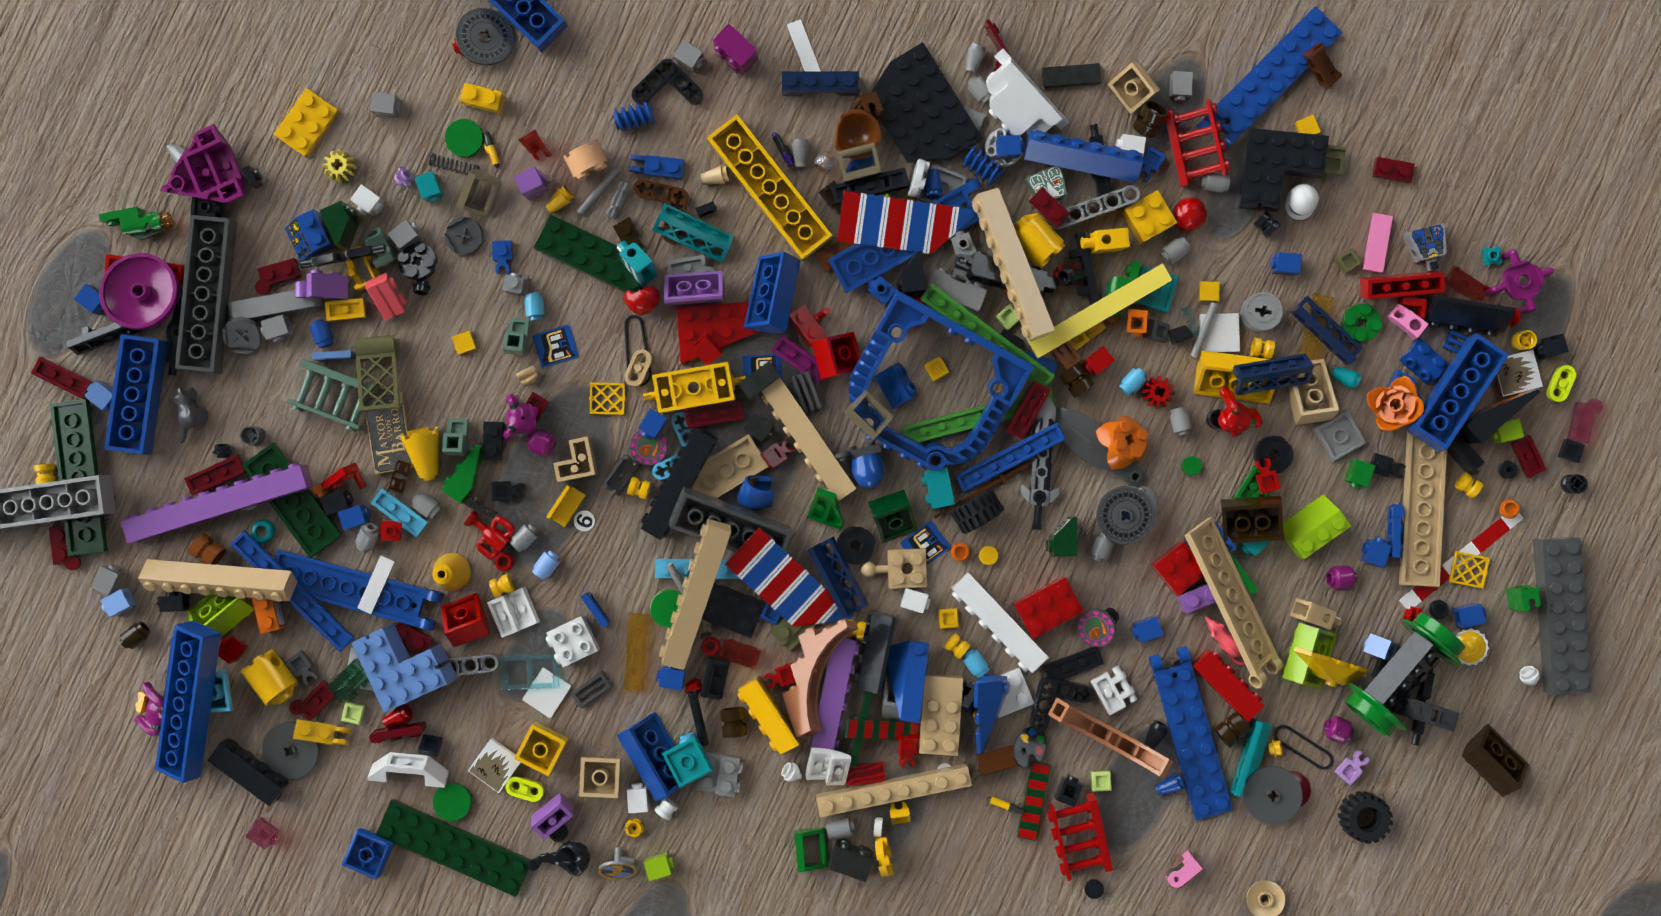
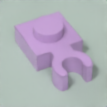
M1360 750L1354 752L1352 760L1346 758L1334 771L1350 786L1363 772L1359 767L1366 765L1370 760L1368 757H1365L1360 761L1359 756L1362 754Z

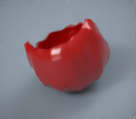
M1196 197L1181 199L1173 210V216L1177 221L1175 227L1183 232L1199 229L1207 218L1204 203Z
M650 286L635 293L627 290L623 299L633 313L643 316L651 313L654 307L658 305L660 293L655 286Z

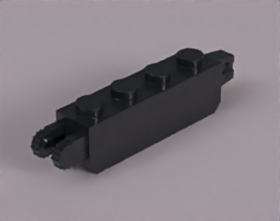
M974 252L972 255L958 254L956 256L954 267L966 271L968 280L1007 290L1006 285L1001 281L1000 269L995 265L992 256H988L985 252ZM1036 266L1030 267L1040 293L1048 292V294H1051L1059 287L1058 279L1047 276V271H1043L1040 267Z

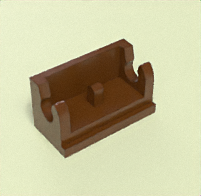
M1318 42L1302 56L1320 86L1331 88L1342 77V73L1338 72L1325 52V44L1323 45L1321 42Z
M876 91L859 96L852 106V109H862L867 114H871L876 120L884 111Z
M1014 745L976 754L981 776L1019 766L1013 756Z

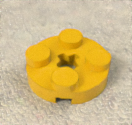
M876 838L877 861L879 860L881 877L894 875V867L890 862L892 849L889 846L888 838Z

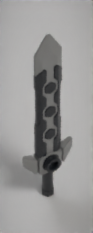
M1049 396L1036 416L1035 434L1055 424L1056 407ZM1052 447L1033 457L1031 491L1021 484V494L1027 502L1035 505L1032 529H1042V506H1046L1048 503L1051 504L1059 496V487L1048 492L1051 479Z

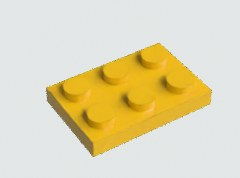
M306 88L273 135L307 158L337 116L339 110Z

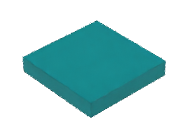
M1142 265L1138 277L1153 268ZM1169 274L1172 281L1133 304L1167 314L1179 276Z
M696 735L662 753L679 788L714 770Z

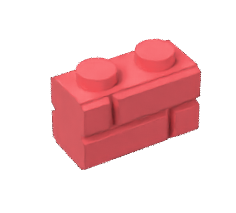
M387 273L366 282V290L384 320L405 312V304H407L403 293L399 294L396 290L398 286L393 277L389 278Z

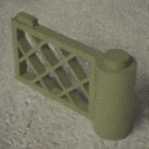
M394 335L355 338L359 411L400 409V405L403 404V393L398 390L396 360L397 350H400L399 338L395 339ZM392 358V365L387 370L380 365L384 359ZM361 361H371L374 365L368 371H365L361 367ZM376 367L384 371L378 380L370 375ZM387 375L393 378V383L388 388L381 383ZM367 377L375 382L368 390L362 383ZM378 385L386 390L379 398L371 393ZM390 393L394 396L395 403L385 404L382 400ZM368 395L376 400L372 406H364V400Z

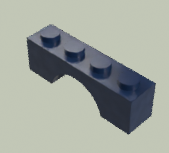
M859 71L782 72V96H802L816 92L833 93L839 96H859Z

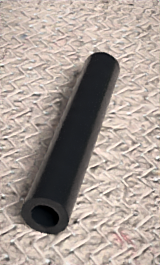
M691 690L687 694L697 736L701 745L707 746L709 741L696 690Z

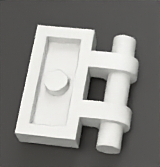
M1119 665L1112 668L1115 674L1114 677L1111 678L1108 672H1105L1090 681L1108 715H1112L1126 707L1123 701L1124 698L1128 697L1130 703L1137 700L1134 688L1130 687L1126 680L1127 676L1124 671H1121ZM1118 682L1123 688V691L1120 693L1114 685Z

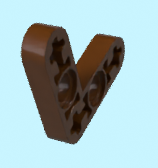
M645 179L635 182L634 192L637 196L666 203L670 206L672 204L677 205L675 195L682 193L685 199L680 200L679 206H683V209L674 208L686 212L688 194L684 189ZM645 184L646 188L651 189V185H653L652 196H649L650 191L644 190L643 193H640V190L637 189L638 186ZM658 188L666 190L665 197L658 198L656 196ZM664 222L663 228L669 229L670 226L666 222ZM662 235L663 239H664L667 243H675V242H676V241H674V240H672V239H668V237H665V236Z

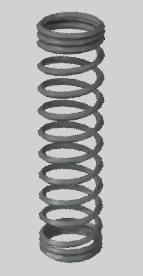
M432 153L429 157V165L443 168L445 157L443 156L442 164L439 167L440 155L438 156L437 164L434 165L436 154ZM448 157V158H447V161H446V166H445V168H446L447 170H450V169H451L452 172H453V171H456V167H457V165H458V160H456L454 170H452V165H453L454 159L451 160V165H450V168L448 169V168H447V165H448V163H449V157ZM462 161L460 162L459 170L456 171V173H458L459 171L461 173V167L463 163ZM465 162L464 170H463V172H462L461 174L464 173L465 175H467V174L465 173V169H466V167H467V162ZM471 163L469 164V169H468L467 174L469 173V171H470V169H471V165H472ZM474 165V166H473V170H474V169H478V170H479V165H478V166H477V165Z

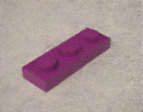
M781 335L771 351L800 372L811 371L814 381L819 383L821 377L816 358Z

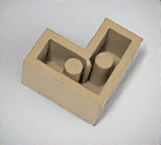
M588 436L569 440L571 460L553 463L557 482L598 475L591 437Z

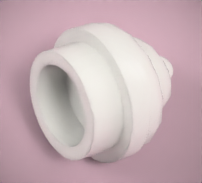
M1525 666L1519 672L1520 680L1527 685L1534 686L1540 679L1538 669L1533 666Z
M787 763L783 767L781 775L786 781L792 782L802 778L797 764Z

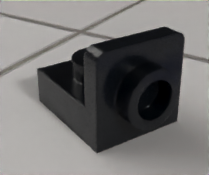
M964 681L963 686L969 694L967 693L964 696L962 706L965 712L972 715L976 710L974 708V682L968 683Z

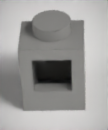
M963 230L956 232L953 238L950 239L955 256L958 254L972 255L974 252H977L969 232L964 233ZM965 241L967 246L961 247L960 242Z
M511 273L509 276L505 275L502 290L506 293L525 296L528 277L516 273Z

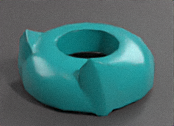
M260 519L253 523L250 533L258 543L266 544L273 540L276 527L271 521ZM260 526H264L267 530L266 535L260 537L257 533Z

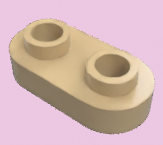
M640 349L633 354L625 372V381L629 385L636 387L643 383L652 363V356L648 351ZM641 356L646 357V361L644 363H640L639 358ZM636 373L638 374V379L634 381L632 380V375Z

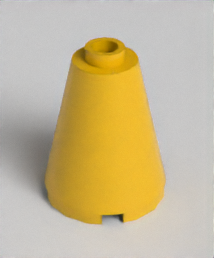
M434 426V430H430L429 427L407 431L408 435L406 436L403 433L400 434L401 441L419 478H424V481L435 479V476L439 474V427Z
M457 553L442 555L433 566L432 576L434 581L440 588L447 591H457L463 588L471 577L469 561Z

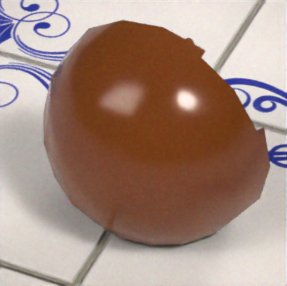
M852 109L840 115L834 136V145L838 151L873 142L877 149L881 140V129L877 120L871 114H867L862 109ZM872 151L850 156L847 158L863 159L867 156H870L872 154Z

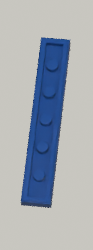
M1057 422L955 475L964 493L1066 440V437Z

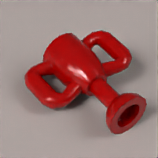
M474 510L467 517L463 525H474L483 532V537L477 541L476 548L487 559H495L510 543L511 536L515 533V527L503 516L495 517L491 526H486L478 519V511ZM500 523L508 532L505 533L498 529L497 524ZM487 542L492 548H494L493 553L489 549H487L483 545V543Z

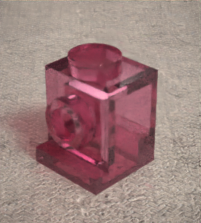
M260 817L255 820L245 837L266 849L270 845L274 846L280 836L277 834L280 830L265 821V818Z

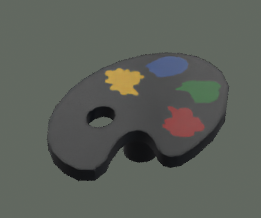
M1028 727L1017 736L1014 742L1013 756L1015 762L1020 767H1027L1030 755L1037 762L1043 758L1047 746L1045 733H1037L1031 727Z

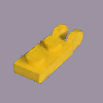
M297 719L293 739L327 745L348 746L349 741L346 739H334L335 732L351 734V729Z

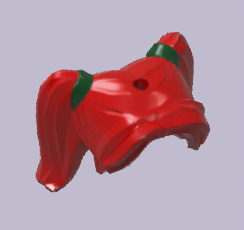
M1222 387L1219 393L1227 407L1224 411H1220L1218 417L1221 428L1229 432L1232 437H1237L1250 427H1261L1263 421L1257 408H1248L1244 404L1237 402L1233 392L1227 387Z

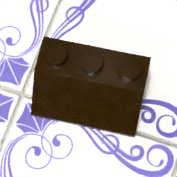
M1281 496L1221 499L1224 542L1228 540V537L1233 543L1284 540Z
M1489 724L1485 725L1466 744L1462 754L1465 761L1502 797L1521 789L1529 764Z

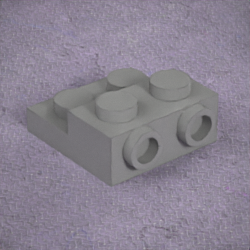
M705 751L714 770L698 778L697 790L734 797L735 793H739L741 781H737L738 774H742L744 762H740L741 757Z

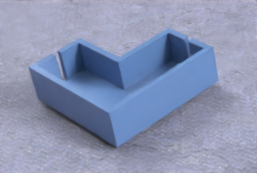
M394 623L352 642L353 648L384 713L458 679L451 663L439 669L437 667L438 664L448 660L442 644L410 658Z

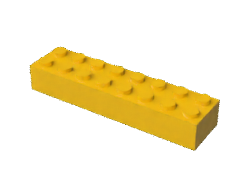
M737 114L707 137L711 147L802 262L832 239V234Z

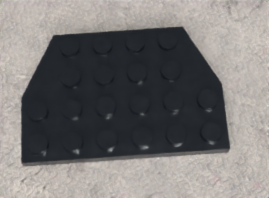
M923 42L890 61L871 91L877 92L884 110L879 119L907 163H916L918 159L925 161L949 160L983 139Z

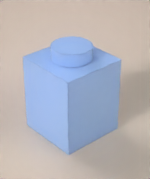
M129 588L120 589L100 600L104 613L109 617L118 616L137 605Z
M1371 633L1364 643V652L1386 661L1391 660L1398 648V644Z

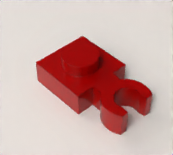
M1269 458L1264 459V467L1260 466L1259 461L1254 463L1255 468L1260 471V474L1255 475L1260 494L1281 489L1276 470L1270 471L1269 469L1271 467Z
M793 662L775 668L776 674H765L763 676L764 679L770 677L773 680L766 687L773 688L778 682L781 687L795 683L791 669Z
M918 735L899 736L898 755L900 756L899 765L902 769H904L905 763L908 761L911 768L915 766L913 756H918L920 741Z

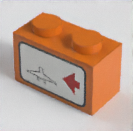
M252 598L260 634L286 628L280 602L270 599L257 600Z

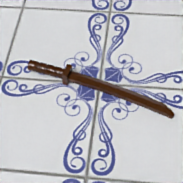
M1024 461L1004 474H999L1000 478L958 501L955 505L934 515L935 519L997 483L1003 481L1005 484L1007 479L1030 467L1028 462Z

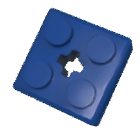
M359 828L353 836L342 865L376 880L381 876L394 844L377 836L375 833ZM370 850V853L372 855L370 857H367V853L365 851Z

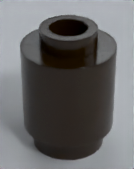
M140 621L134 623L120 634L119 641L124 648L134 649L147 639L148 634L151 632L148 626Z

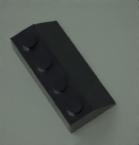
M1435 296L1427 299L1426 305H1428L1429 309L1427 316L1423 320L1428 323L1429 327L1439 328L1442 325L1447 326L1448 330L1459 331V328L1466 329V333L1475 334L1479 331L1485 332V336L1497 337V334L1505 333L1516 308Z
M872 611V615L868 614L866 626H869L868 634L864 633L862 641L865 649L864 653L860 652L858 663L861 664V669L856 671L854 680L857 683V688L881 695L896 622L895 615Z

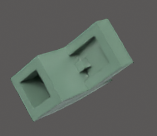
M381 227L363 235L366 246L381 244L386 246V252L372 255V262L376 268L385 267L397 259L396 253Z
M510 318L509 330L505 331L502 348L505 354L526 355L529 345L530 320Z
M448 419V430L443 435L442 452L445 455L466 456L469 447L468 419Z

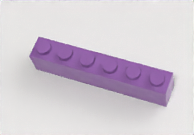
M845 638L837 645L828 659L818 707L822 731L812 736L810 750L811 748L838 749L839 738H836L837 731L842 730L843 720L840 719L841 712L846 711L847 701L844 700L845 693L850 692L851 682H848L849 674L853 675L855 663H852L853 655L857 656L859 649L856 639Z

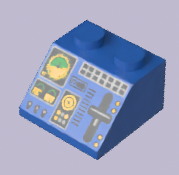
M315 209L295 217L285 227L300 261L316 257L336 247L321 213Z

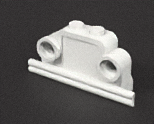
M1004 48L994 56L1002 66L989 74L986 80L988 91L992 94L989 112L995 119L999 118L1003 122L1001 125L1008 133L1012 132L1014 135H1021L1026 131L1029 134L1030 130L1046 132L1053 125H1057L1061 130L1069 123L1066 117Z

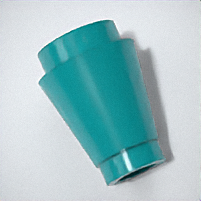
M1335 366L1331 374L1332 377L1349 389H1356L1362 377L1357 371Z

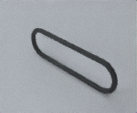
M1280 725L1275 729L1274 737L1276 740H1280L1277 737L1278 730L1280 728H1287L1326 753L1330 757V763L1328 766L1322 767L1281 741V744L1319 769L1326 770L1332 766V755L1316 743L1287 725Z

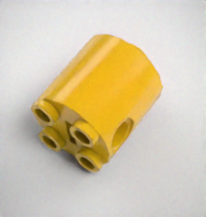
M1039 213L1024 215L1014 225L1025 255L1036 267L1042 268L1051 259L1049 255L1052 253L1056 255L1065 246L1064 240Z
M274 649L269 650L264 655H258L252 660L253 665H248L240 671L266 706L270 704L281 705L293 697L294 687L299 683Z

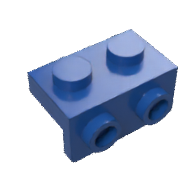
M1420 337L1413 342L1409 350L1399 359L1425 384H1429L1438 378L1448 364Z
M899 362L874 376L892 409L918 396L915 385L909 380L906 369Z

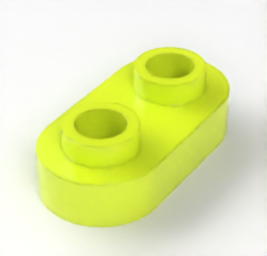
M1564 365L1555 370L1546 391L1550 401L1562 402L1568 397L1576 379V371L1572 366ZM1562 372L1565 373V378H1562ZM1555 389L1558 391L1557 396L1554 395Z
M513 776L506 782V791L511 796L536 802L544 795V787L537 781ZM514 782L519 783L520 787L518 789L514 788ZM532 788H536L538 793L533 794Z

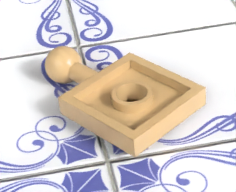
M926 549L887 550V565L875 566L872 562H866L862 565L861 572L865 577H872L875 573H888V588L927 587ZM905 563L912 565V571L908 574L902 572V566Z

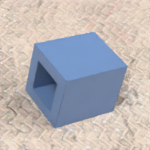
M93 382L87 388L88 392L84 396L101 410L110 411L113 389L105 382Z

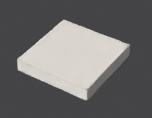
M1239 313L1214 315L1200 353L1201 351L1240 352ZM1206 314L1199 315L1200 329L1202 327Z

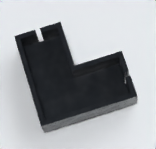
M1250 128L1238 208L1256 210L1258 203H1262L1260 211L1278 212L1284 175L1321 179L1325 172V155L1328 150L1329 136Z

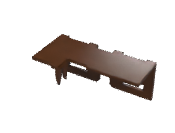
M401 460L396 462L386 494H388L390 489L403 493L406 480L394 476L395 472L407 477L411 467L410 463Z

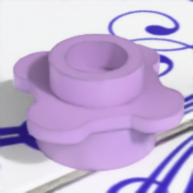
M400 166L398 168L399 171L395 173L394 179L398 185L410 187L411 181L415 178L409 170Z

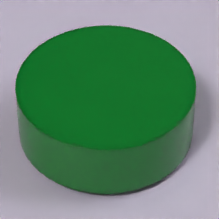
M1189 456L1182 461L1181 468L1187 475H1196L1200 472L1202 464L1197 457Z

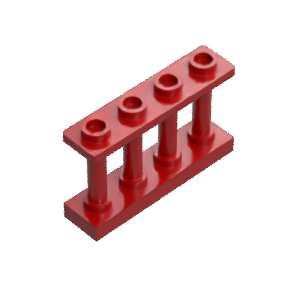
M1210 99L1206 100L1207 107L1180 115L1178 113L1175 114L1173 110H1167L1168 114L1165 120L1180 185L1183 188L1191 186L1190 181L1193 178L1222 171L1223 176H1229L1228 171L1231 170L1229 159H1225L1224 152L1227 151L1225 141H1221L1220 138L1222 126L1220 121L1217 122L1215 114H1218L1217 105L1212 103ZM1209 114L1211 126L1186 133L1179 132L1178 125H1180V122ZM1213 133L1215 145L1189 152L1183 151L1182 144L1186 140ZM1215 152L1218 153L1220 163L1192 171L1187 169L1186 162H1189V159Z
M1094 793L1086 794L1087 801L1084 804L1055 811L1052 803L1049 804L1050 811H1047L1049 822H1053L1054 826L1051 829L1053 840H1057L1058 846L1055 847L1057 857L1062 860V864H1059L1062 876L1066 875L1068 881L1072 880L1071 871L1095 865L1103 866L1105 872L1113 871L1099 806ZM1083 812L1090 813L1091 819L1088 820L1089 822L1059 828V818ZM1090 829L1095 832L1096 837H1092V840L1068 846L1063 845L1062 836ZM1093 847L1099 849L1097 857L1070 864L1067 862L1066 854Z

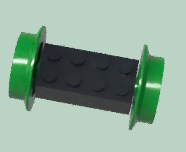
M1419 613L1413 621L1402 620V624L1412 635L1364 691L1352 683L1348 684L1351 694L1344 701L1345 704L1371 727L1388 738L1396 729L1407 730L1406 726L1393 713L1398 712L1402 707V702L1413 695L1414 688L1419 683L1425 681L1427 673L1431 668H1435L1439 664L1440 658L1457 667L1462 665L1458 656L1465 649L1464 644L1447 628L1424 613Z

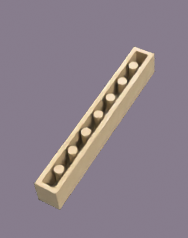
M995 188L979 193L972 200V207L978 214L981 229L986 234L987 245L992 249L994 263L1000 269L1001 281L1007 287V295L1014 305L1015 316L1022 325V334L1027 338L1028 342L1049 336L1055 331L1000 190Z
M781 378L763 389L762 400L767 406L771 404L774 409L771 413L777 421L782 420L785 425L782 429L788 437L793 436L796 441L793 445L799 453L803 451L807 458L804 461L810 469L814 467L818 474L815 477L821 485L825 483L828 487L827 491L836 493L838 501L856 490L854 484Z
M708 519L706 525L703 524L701 527L700 536L702 538L695 545V559L690 560L688 567L690 573L688 577L684 578L682 585L684 591L682 595L679 594L676 603L678 606L677 612L673 611L671 617L672 627L666 631L665 640L667 642L660 649L659 657H662V665L681 670L685 669L731 534V526L729 524Z
M150 559L146 560L138 577L143 587L149 591L163 590L185 594L198 593L205 596L210 594L221 597L234 596L241 599L245 597L257 600L270 599L277 602L290 601L297 584L293 573L286 570Z
M964 763L887 779L882 782L816 794L819 815L824 817L969 787L972 784L968 766Z

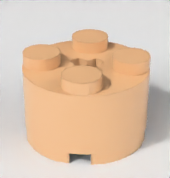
M598 140L593 141L594 145L586 143L570 151L569 157L567 155L563 156L573 178L577 177V179L582 180L590 176V171L597 170L598 172L607 167L606 163L608 160Z

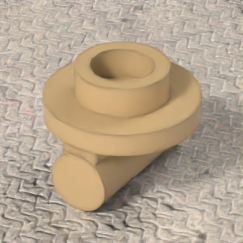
M532 365L516 373V376L521 384L528 386L536 382L538 374Z

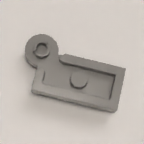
M705 255L667 261L669 275L715 271L712 267L706 266Z

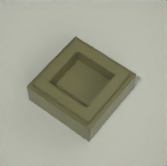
M1352 248L1334 258L1344 274L1362 264Z

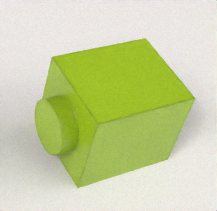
M1520 419L1508 420L1490 436L1494 443H1503L1523 438L1524 434Z
M668 852L646 858L644 861L649 881L672 874L673 868H675L674 860L672 857H669Z

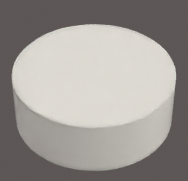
M876 817L874 837H881L883 818Z

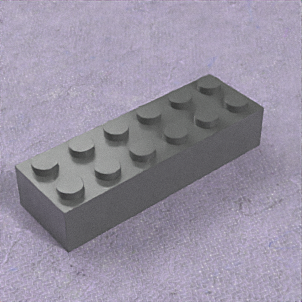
M684 486L669 520L670 528L699 539L702 538L700 536L701 527L703 524L706 525L708 519L729 524L731 526V534L726 549L734 552L759 527L763 532L767 533L769 538L775 541V544L781 546L784 551L793 534L791 527Z

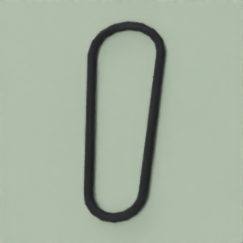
M630 315L624 321L627 368L629 365L627 322L630 318H637L640 321L644 347L648 351L643 322L637 315ZM651 365L648 379L639 386L646 385L652 377Z

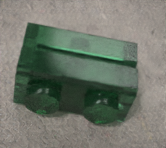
M359 658L354 659L327 686L342 703L348 700L350 702L359 695L357 691L361 687L365 688L370 684Z

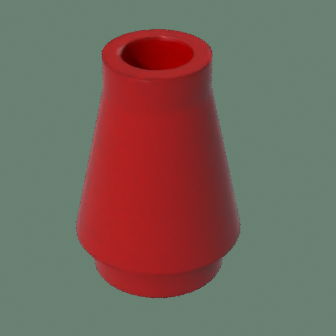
M406 704L400 705L383 717L382 722L386 728L407 723L413 717L412 710Z

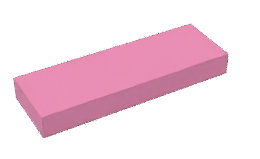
M1378 213L1372 214L1362 270L1383 273L1393 216Z

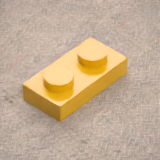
M364 298L325 302L326 319L328 322L367 318Z

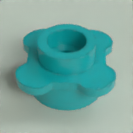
M1499 246L1483 248V264L1485 266L1490 264L1500 265L1502 263V258H1500L1501 248Z

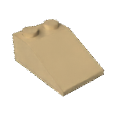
M1324 359L1311 360L1314 368L1309 383L1288 387L1291 410L1296 425L1334 420L1339 411ZM1305 373L1300 374L1296 378L1304 377Z

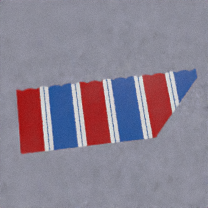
M844 190L837 241L932 254L972 220L976 212L969 208L961 209L960 207H951L949 205H933L932 203L914 202L913 200L905 201L901 198L877 197L876 195H867L865 193H848Z
M760 527L725 563L731 571L793 627L836 622L842 619H850L854 615L852 613L842 618L829 591L823 588L821 583L816 582V579L810 576L808 571L804 570L800 564L796 563L794 558L789 557V554L782 550L781 546L775 544V541L769 538L767 533L763 532Z

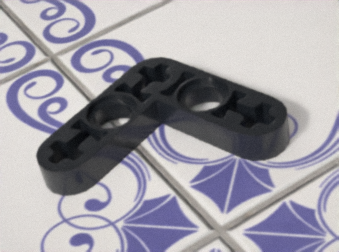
M671 59L662 60L632 90L631 94L635 103L643 105L644 101L647 103L669 82L690 104L697 105L703 100L702 90ZM671 64L672 71H666L663 74V77L665 78L662 79V77L656 72L660 71V73H662L665 70L663 66H669ZM657 77L659 84L656 87L650 86V78ZM684 77L686 84L683 87L677 86V78ZM646 84V86L649 90H651V92L649 93L648 90H646L644 92V99H636L638 97L636 93L638 91L642 93L645 90V87L643 85ZM690 84L692 85V86L690 87V89H691L694 93H696L697 91L699 92V93H698V97H699L698 99H696V98L690 99V98H691V94H690V92L687 90L688 87L690 86Z
M1052 677L1042 678L1038 684L1029 720L1030 727L1037 733H1042L1048 728L1051 717L1048 713L1054 704L1055 698L1087 703L1093 698V690L1088 685ZM1049 683L1052 685L1051 688H1044V686L1048 685ZM1069 685L1071 688L1070 692L1063 695L1061 692L1062 687ZM1076 690L1079 692L1087 691L1088 694L1081 696L1079 693H1076ZM1042 700H1047V708L1039 709V703ZM1039 720H1041V721L1043 722V724H1042V725L1040 724V725L1037 727V726L1035 725V722H1039Z

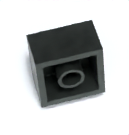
M847 839L836 840L829 858V870L866 882L873 863V852L867 846L859 845L858 847L852 845V842Z

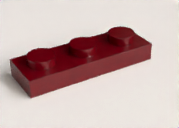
M40 356L31 372L32 375L82 399H86L84 395L88 392L87 388L93 383V381Z
M1033 380L1005 431L1023 440L1051 389Z
M741 400L684 409L687 428L744 419Z
M235 455L184 479L191 495L195 496L246 473L242 466L243 462L240 455Z

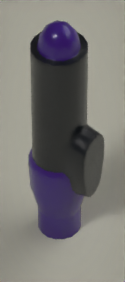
M773 132L772 139L780 151L783 160L789 167L794 165L789 147L784 145L779 134Z

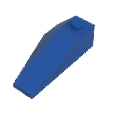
M906 641L890 646L887 669L900 721L918 724L920 722L929 643Z
M984 674L974 683V708H978L975 723L979 724L976 731L977 754H981L986 749L1006 695L1009 693L1010 684L1007 682V676Z

